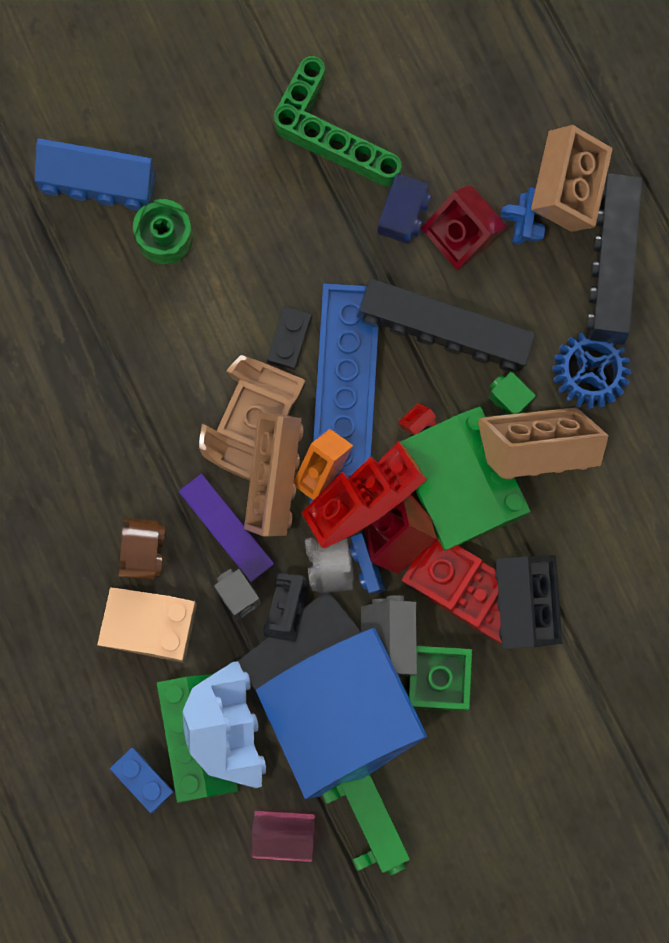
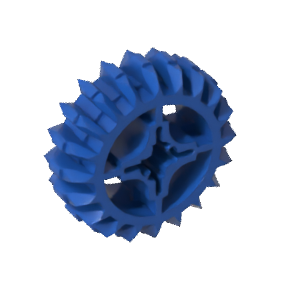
M579 333L578 342L573 337H570L567 341L568 346L562 344L559 348L562 354H556L554 357V361L558 364L552 367V372L560 375L554 377L553 382L556 384L563 383L558 392L562 394L568 391L569 394L566 401L570 402L573 397L577 398L576 407L579 408L583 401L587 402V409L589 410L593 408L594 401H596L600 409L604 408L605 400L613 404L616 400L614 395L621 397L624 393L621 387H627L629 384V380L625 377L631 374V369L623 366H626L630 360L627 357L620 358L625 349L621 347L615 350L614 346L616 344L590 341V334L587 339L584 333ZM584 350L597 351L603 354V356L595 358L588 351L584 352ZM575 355L578 359L576 363L580 371L571 378L569 360ZM611 363L614 378L612 384L608 386L605 382L606 377L603 370ZM600 366L595 374L591 372L583 375L587 368L592 369ZM588 383L595 390L599 389V391H588L582 389L579 385Z

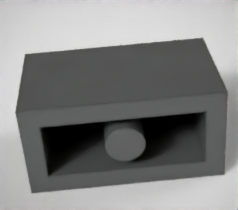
M229 569L217 577L218 583L214 587L236 621H239L261 606L259 597L240 569L235 572Z

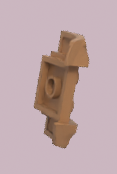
M241 355L226 370L230 377L238 382V385L217 431L202 424L199 449L202 455L212 463L250 481L258 413L289 416L306 380L251 357Z

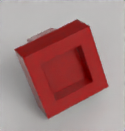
M418 403L398 421V424L404 431L414 436L422 432L426 426L430 428L437 425L434 420L436 415L430 408Z

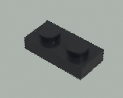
M284 306L267 358L268 363L295 370L312 314Z

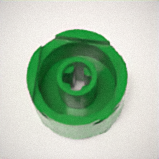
M168 199L154 200L153 203L140 208L134 218L133 231L140 253L149 261L163 265L176 264L189 252L193 242L191 222L185 210L178 203ZM164 229H168V233H164L163 235L158 234V232L162 233Z

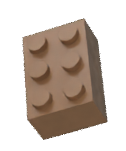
M574 125L550 130L531 210L571 232L594 228L597 222L613 148Z

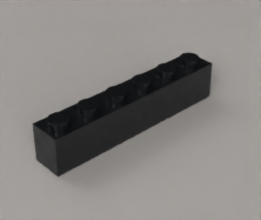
M608 173L601 199L602 209H599L596 226H600L599 234H595L593 251L598 252L597 260H593L591 266V277H595V286H590L588 303H593V310L588 312L586 329L591 330L590 341L625 345L630 332L642 185L641 177Z
M371 278L365 287L356 316L362 319V322L368 326L378 327L382 325L390 328L389 331L399 336L409 334L417 337V341L426 345H434L436 343L445 346L444 349L450 353L461 354L463 352L472 355V359L477 362L488 363L490 361L499 364V368L507 372L520 371L526 366L535 336L534 332Z

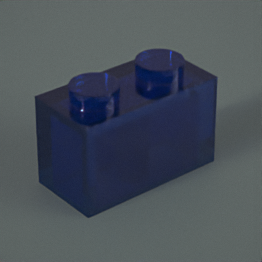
M396 173L378 223L377 234L410 244L412 236L418 237L423 222L418 219L421 210L427 211L432 196L427 193L429 184Z

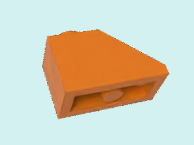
M329 429L311 443L295 477L294 483L296 488L314 500L342 469L353 445L333 430Z

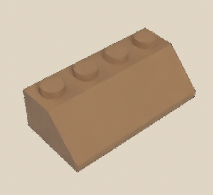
M577 407L479 418L478 421L487 464L500 477L505 479L526 475L537 476L541 473L549 472L561 473L565 470L573 469L585 470L589 467L601 466L609 436Z
M258 413L244 524L245 530L262 536H287V529L292 524L291 500L294 499L296 493V485L293 482L294 473L298 469L300 457L297 453L298 442L303 437L301 418Z

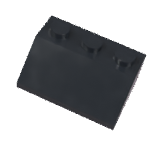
M556 555L496 559L495 578L498 581L499 596L497 598V607L500 611L501 626L499 636L502 641V649L563 644Z

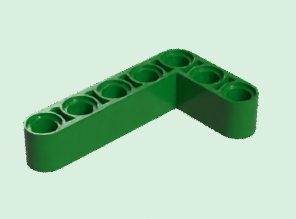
M315 56L303 59L275 110L274 125L277 134L382 186L389 187L395 185L401 175L402 166L399 157L309 114L324 84L325 66L323 61ZM309 70L319 72L316 77H309L305 73ZM304 94L307 98L303 101H296L293 99V96ZM286 117L294 120L290 125L280 123L281 119ZM313 129L318 131L319 135L311 138L305 135V133ZM338 141L345 146L342 149L336 150L330 145ZM367 154L370 159L366 162H360L356 159V156ZM384 166H392L395 172L385 174L381 169Z

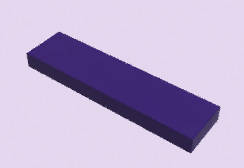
M202 473L178 491L251 583L274 566L271 559L251 534L244 529L243 524Z

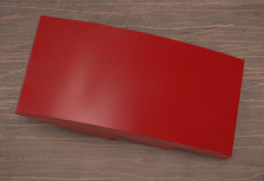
M397 442L378 462L369 457L350 477L341 472L301 513L318 543L325 549L352 536L381 518L405 500L427 478L407 448L400 442Z
M437 538L414 559L401 581L450 614L502 645L499 636L501 621L500 611L497 607L499 593L495 569L459 546L443 551Z

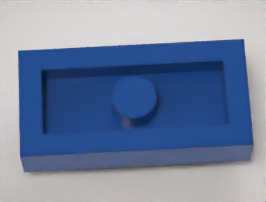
M361 533L352 536L353 545H350V551L354 561H359L362 573H359V579L363 589H368L370 594L386 591L378 565L371 562L366 535Z

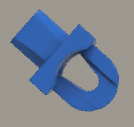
M530 187L527 193H521L518 205L508 204L501 208V217L515 222L512 243L520 245L525 241L539 242L544 238L545 226L533 222L534 215H541L531 210L536 188Z

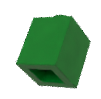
M510 372L506 377L501 374L490 385L492 390L488 398L505 415L523 413L533 403L536 395L514 373Z

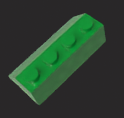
M213 674L157 682L177 803L239 792L236 782L208 775L191 756L185 740L182 713L192 688Z

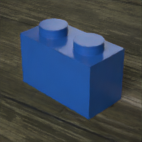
M131 748L110 768L150 813L154 814L175 794V791L134 748Z

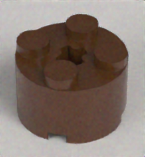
M124 518L119 567H125V569H119L118 577L154 580L155 576H160L163 555L157 554V547H163L165 525H159V521Z

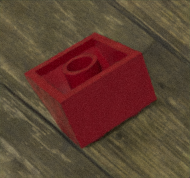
M468 185L454 191L421 229L456 270H460L489 247L507 228V225L472 185Z
M411 494L381 518L364 528L371 562L396 574L403 571L437 539L431 517Z

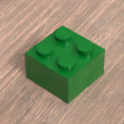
M416 646L417 674L409 675L408 697L414 709L467 712L470 707L472 649Z

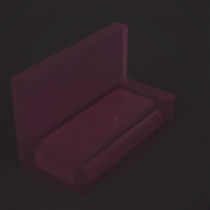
M255 811L252 832V858L312 862L315 815Z

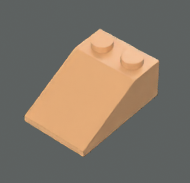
M110 587L97 645L185 663L197 605L195 601Z

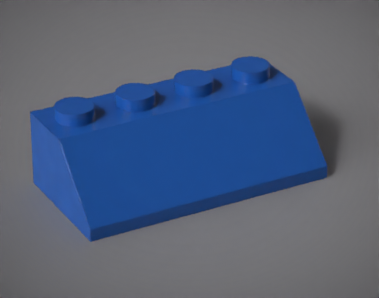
M37 139L35 182L42 193L50 196H57L58 193L66 194L78 201H85L86 198L94 199L106 206H113L114 203L123 204L126 208L139 211L144 205L147 206L151 203L156 181L152 158Z

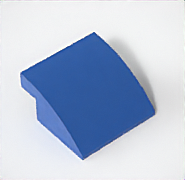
M375 628L324 649L287 669L256 689L305 799L320 797L342 782L365 778L428 737Z

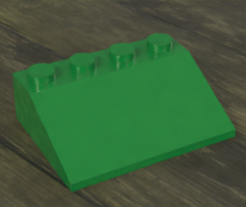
M481 407L458 414L400 442L407 448L427 478L415 491L424 510L432 519L435 534L443 551L515 523L531 512L515 478H502L487 464L478 425L479 418L485 417Z

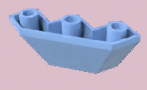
M236 661L192 688L182 711L184 735L191 756L208 775L258 788L262 787V774L266 773L264 757L258 756L254 746V732L258 731V722L256 715L250 713L246 704V690H250L249 676L247 672L242 671L239 662Z

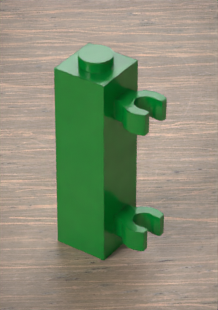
M370 774L360 780L342 782L322 795L326 804L346 796L369 844L371 851L352 859L357 871L377 862L382 873L388 871L390 876L406 868L404 862L410 860Z

